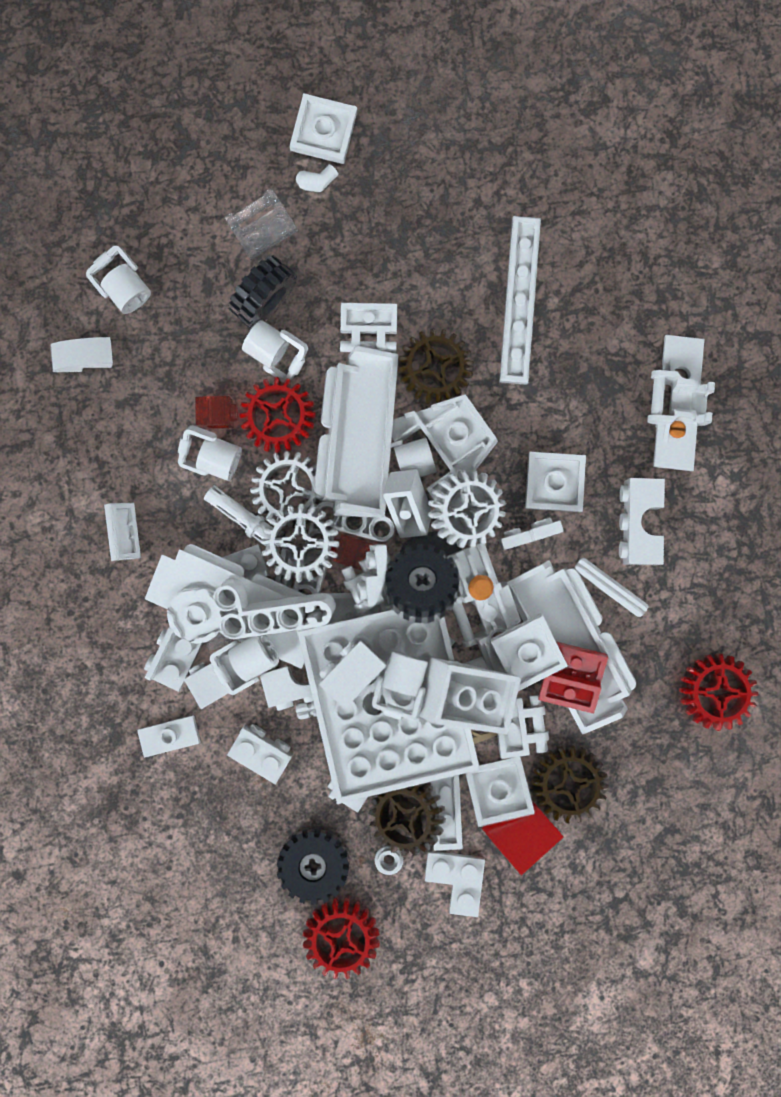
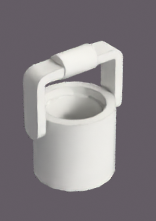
M113 246L108 251H104L86 272L87 278L104 298L109 296L123 314L131 313L141 307L151 295L150 289L135 272L138 269L137 265L126 251L119 246ZM119 253L127 264L119 265L111 270L100 284L94 275L100 270L102 271Z
M259 320L244 340L242 351L264 365L263 369L274 377H279L280 381L284 383L287 378L292 380L295 375L299 374L305 362L304 357L308 351V346L285 330L280 332L265 321ZM291 343L300 350L295 355L288 369L289 372L286 375L275 368V366L282 359Z
M190 425L184 431L183 436L180 437L178 464L182 468L201 475L211 474L230 481L238 467L242 447L218 439L217 435L213 432ZM191 434L205 439L196 463L186 459L190 451Z
M426 437L403 444L402 440L391 443V448L394 447L400 471L417 469L420 477L437 473Z
M266 635L249 637L241 643H238L237 640L213 653L210 656V662L221 685L224 684L228 693L234 695L259 681L257 676L277 666L279 657L270 639ZM229 650L228 656L233 669L242 680L247 682L238 688H235L231 681L232 678L218 658L220 654Z
M391 652L385 676L380 675L372 701L373 707L384 711V715L399 720L403 718L417 719L426 692V688L422 687L428 661ZM383 688L417 697L413 713L407 712L404 708L395 705L380 703Z

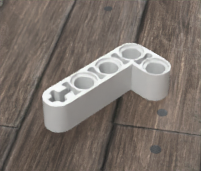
M236 578L225 580L215 590L213 595L220 631L229 639L321 627L330 621L336 609L334 599L326 593L249 604L246 588ZM224 589L231 590L235 594V600L227 598ZM286 609L295 610L298 618H290L286 613ZM258 613L266 614L270 622H262L258 617ZM230 618H237L241 622V627L234 626Z

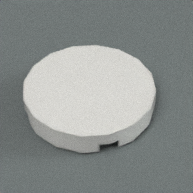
M191 586L185 587L174 595L169 604L167 618L169 626L178 637L198 644L208 642L217 636L220 628L213 601V591L206 587Z

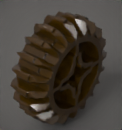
M433 328L430 329V337H426L423 331L419 332L420 341L411 337L409 342L412 347L404 345L402 351L408 356L401 355L398 358L400 363L405 364L398 367V373L407 374L400 379L401 384L411 383L406 388V392L409 394L416 389L415 400L418 401L422 394L426 395L425 404L428 405L431 402V397H436V403H440L442 401L441 396H445L446 400L452 399L451 392L457 397L461 396L462 392L458 386L467 389L469 383L464 378L468 379L473 376V372L467 370V368L473 367L474 362L472 360H464L471 355V351H461L465 346V342L462 340L455 344L457 336L455 333L451 334L449 339L445 338V329L441 330L440 336H435L436 331ZM434 347L447 349L453 355H439L434 350ZM424 350L426 363L419 366L418 370L413 371L412 363L414 358L420 351ZM431 358L433 362H437V365L438 363L441 364L440 375L438 372L430 370ZM458 363V375L448 385L445 371L451 368L453 364ZM418 379H433L440 388L428 387Z
M560 745L557 746L558 755L555 756L551 750H548L547 755L551 759L548 761L542 757L538 759L543 768L534 767L533 772L540 775V777L531 778L530 782L539 787L534 788L531 792L533 796H540L536 800V804L538 807L545 805L543 812L546 815L553 812V819L555 821H559L563 815L565 823L569 824L572 815H574L575 820L580 823L582 822V813L591 818L592 813L589 811L591 807L597 811L601 809L596 801L597 799L601 801L606 800L607 797L600 793V790H608L609 785L600 781L606 779L608 775L606 772H598L602 769L603 764L600 761L593 763L596 755L593 753L585 757L586 749L580 747L576 753L574 745H569L567 753H565L564 748ZM569 762H578L585 765L590 774H573ZM560 765L559 777L550 781V784L547 785L551 772ZM568 775L576 782L571 789V793L563 786L566 783L565 780L568 779ZM591 783L589 793L580 802V791L585 787H589ZM554 792L556 795L565 794L570 802V806L554 802L550 799L549 794Z
M423 783L377 794L378 797L372 799L371 803L376 808L369 810L368 814L375 817V820L371 821L369 826H377L378 831L374 833V837L382 836L384 838L381 846L385 847L391 844V853H395L400 848L401 856L408 855L409 851L412 856H417L420 850L427 852L430 849V844L435 845L438 842L437 836L444 832L440 825L446 822V818L439 815V813L445 810V806H437L436 802L441 799V796L435 795L432 797L430 793L433 791V786H428L424 789ZM402 794L412 796L420 803L413 804L407 797H403ZM390 802H392L393 804L391 805V808L393 810V818L391 821L389 818ZM416 811V813L410 816L411 818L399 821L404 814ZM424 811L427 819L425 831L422 829L423 824L421 822V814ZM395 829L404 830L408 836L411 835L412 838L403 836Z

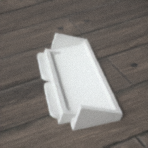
M355 345L352 352L348 355L347 365L338 363L336 367H331L326 371L321 423L324 427L329 428L328 434L322 435L319 439L314 492L322 497V501L334 502V516L379 518L385 516L386 501L383 493L389 473L399 354Z
M189 544L184 550L179 549L175 560L161 555L145 600L168 609L174 595L185 587L201 586L215 592L225 580L230 578H236L244 584L249 604L304 596L305 594L260 574L254 575L251 580L243 578L244 569L242 566ZM224 589L225 596L235 600V594L229 589ZM286 609V613L290 618H298L295 610ZM258 613V617L262 622H270L266 614ZM230 618L234 626L241 627V622L237 618ZM306 629L267 634L266 636L274 645L280 660L300 669L303 668L304 658L298 631ZM249 637L239 638V639H235V640H237V641H239V642H242V641L246 640V639L249 638Z
M550 560L508 581L507 584L515 606L523 622L542 614L555 641L608 655L607 665L601 681L602 689L594 714L569 708L582 735L623 718L628 709L622 698L631 694L636 686V680L613 636L609 632L601 633L598 626L602 622V616L579 572L575 568L568 569L567 567L555 572Z

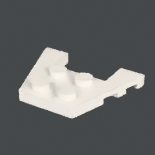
M466 394L433 404L431 408L418 412L411 411L405 413V416L393 419L392 439L394 442L404 441L422 429L450 469L449 473H454L456 476H458V471L461 469L465 470L467 474L470 469L476 470L498 442ZM448 474L426 488L434 501H436L437 496L432 494V490L441 491L442 487L438 482L444 480L449 483ZM457 491L452 495L448 505L457 495Z

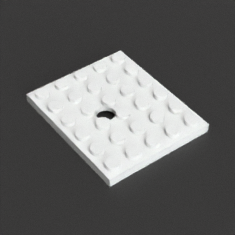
M394 609L298 631L337 804L480 770L471 729L433 724L420 716L412 720L407 718L399 720L384 715V711L372 715L363 708L365 696L375 692L380 675L385 676L391 652L428 661V664L430 657L454 661L444 617L439 619L438 615H435L434 622L428 623L427 618H422V623H415V617L411 616L408 621L403 619L402 611L397 615ZM360 639L386 664V667L344 709L319 685V681L322 679L319 674L330 662L334 665L338 663L343 657L340 651L351 640L356 644ZM425 672V676H424V679H423L422 687H423V685H424V681H425V677H426V672ZM383 688L382 695L386 700V705H395L404 708L407 712L413 713L417 697Z

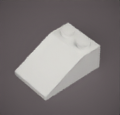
M430 657L423 688H426L419 716L437 725L508 735L521 677Z

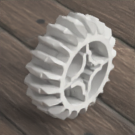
M289 451L284 452V460H281L278 453L273 454L276 462L272 464L267 458L264 459V463L268 468L266 470H263L261 467L256 468V471L262 475L261 479L258 477H252L251 479L255 484H259V487L251 488L250 492L260 495L254 498L252 502L254 505L263 503L258 509V513L262 515L269 511L266 517L267 521L270 517L274 519L275 516H277V522L281 520L277 515L278 510L273 508L267 498V488L279 492V510H282L285 516L289 515L287 506L291 505L294 499H309L304 505L305 513H308L311 506H317L315 504L316 500L324 502L322 497L314 492V474L316 473L317 464L309 468L308 466L312 459L308 456L303 462H300V452H296L294 460H291ZM290 467V471L287 472L284 479L269 480L278 470ZM299 469L309 476L312 491L298 486ZM292 481V486L298 492H295L293 495L290 493L291 496L286 497V493L280 487ZM293 521L289 522V523L287 524L288 527H289V528H292L293 525H294V522H293Z
M461 469L458 471V476L454 473H449V483L440 480L438 483L442 490H432V494L437 496L436 501L429 500L428 502L430 506L435 507V510L430 511L428 516L437 518L431 524L432 528L440 529L438 531L439 537H447V543L453 545L456 542L460 548H464L466 543L469 547H476L477 540L479 543L485 544V535L494 537L495 532L492 528L494 526L502 527V524L497 521L498 516H506L505 512L499 510V507L506 504L505 500L497 499L502 495L503 491L499 488L494 489L497 482L493 479L488 480L486 473L478 475L477 470L470 469L468 474L465 470ZM470 485L480 489L485 497V501L475 500L474 493L470 492ZM457 491L455 502L448 505L452 495ZM468 504L474 506L470 509H467L466 513L461 512L463 509L468 507ZM485 512L482 521L477 524L479 516ZM448 517H459L461 524L464 525V531L454 529Z
M299 504L298 513H295L293 506L288 505L289 515L285 516L282 510H278L277 515L281 520L277 522L272 517L268 519L269 523L274 525L273 530L263 528V532L269 534L270 539H261V544L270 545V549L262 551V555L268 556L272 554L273 558L268 560L267 565L273 566L278 563L279 566L275 569V574L277 575L286 569V580H290L294 572L296 573L297 582H302V573H306L307 579L312 581L313 570L319 576L324 575L323 570L320 568L322 564L327 568L332 567V564L326 560L328 555L332 558H337L338 554L330 551V548L339 547L340 543L338 541H331L330 537L337 536L338 531H328L327 528L331 527L334 522L332 519L327 520L325 523L322 522L326 516L324 511H321L317 517L314 516L315 506H311L308 513H305L304 504ZM297 520L295 531L290 537L278 538L280 531L286 524ZM306 520L318 525L324 539L310 538L307 535ZM301 532L304 540L315 542V544H307V547L303 546L304 550L299 552L297 546L286 542H293ZM278 547L292 549L295 567L282 559ZM313 548H323L320 557L314 563L304 567L306 553Z

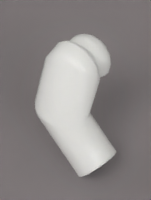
M329 164L320 174L304 170L300 171L296 176V182L303 190L321 192L339 174Z

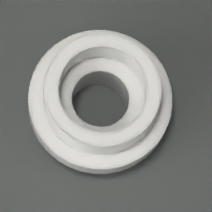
M391 845L381 847L375 855L377 869L386 875L397 873L403 865V856H401L400 850L398 849L395 853H391ZM392 855L395 860L393 863L387 864L384 862V857Z

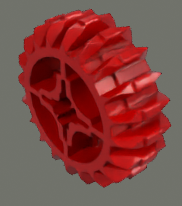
M279 377L274 378V385L270 386L268 379H264L263 384L265 388L260 389L259 385L254 384L253 388L257 393L255 395L250 392L245 394L251 402H241V407L248 410V412L239 414L240 419L248 420L241 425V428L243 430H250L246 435L248 440L257 437L254 442L255 447L259 448L265 442V452H270L272 445H275V452L278 454L282 451L281 445H285L286 450L291 452L292 447L290 443L294 441L298 447L302 446L298 437L301 435L308 439L310 435L304 429H314V424L307 421V419L316 417L315 412L307 411L314 407L313 401H305L309 397L307 391L298 394L301 390L299 383L290 389L291 380L288 378L284 381L283 386H281ZM272 395H286L285 398L282 397L275 404L264 401ZM294 400L300 407L298 424L289 417L291 404ZM258 407L266 413V420L263 424L264 428L261 432L256 425V411ZM268 409H270L272 412L275 411L276 413H279L281 410H284L281 413L286 421H284L283 419L280 420L278 418L274 421H271L274 419V417ZM280 427L292 430V432L282 437L269 436L270 433H274Z
M716 653L715 658L707 654L704 657V662L700 659L694 661L697 669L690 666L686 668L691 676L690 678L681 677V681L687 683V687L679 688V692L687 694V697L682 698L680 702L684 705L690 704L686 708L685 713L688 715L694 714L692 720L695 723L702 722V726L706 729L713 725L716 731H721L723 726L731 730L733 722L737 725L743 724L741 715L748 718L751 717V713L747 710L748 706L752 708L757 706L755 702L751 701V696L756 697L759 694L757 691L751 690V687L755 686L757 681L748 679L753 672L750 669L743 670L745 665L743 661L735 662L734 656L728 655L724 658L721 653ZM714 670L708 684L699 686L705 675ZM725 670L730 672L735 678L738 688L729 686ZM720 688L729 691V693H722L717 696L707 692L719 690ZM698 695L709 699L712 714H709L702 707ZM737 698L733 707L724 713V710H727V703L731 699Z
M337 898L333 899L332 908H330L328 903H322L323 912L314 909L312 913L314 919L308 918L306 921L308 928L303 930L302 936L307 939L303 942V948L309 950L306 954L307 960L315 959L313 963L314 969L322 965V974L324 976L328 974L329 970L334 971L333 978L335 980L338 979L339 972H344L345 979H349L350 970H353L359 976L361 974L360 965L368 969L370 967L369 959H375L377 956V952L374 949L380 946V941L376 939L380 935V930L373 927L376 924L375 917L366 919L370 912L369 909L365 908L359 912V902H355L353 908L349 907L348 898L344 899L343 906H339ZM335 918H345L339 925L325 924ZM354 922L363 931L364 943L358 941V937L352 933ZM346 930V939L339 942L336 948L337 938L344 934ZM318 933L323 935L324 940L330 943L331 949L329 954L322 949L318 940ZM344 952L355 954L349 958H338Z

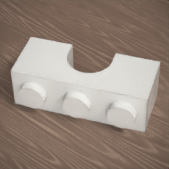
M629 478L620 487V501L624 502V513L620 514L619 526L620 530H624V539L619 544V557L623 558V565H663L664 536H653L645 532L641 524V518L648 509L658 510L664 508L665 479Z
M290 665L270 670L260 675L269 708L276 706L277 711L294 706L293 701L302 698L305 703L313 701L310 684L297 681L292 674Z

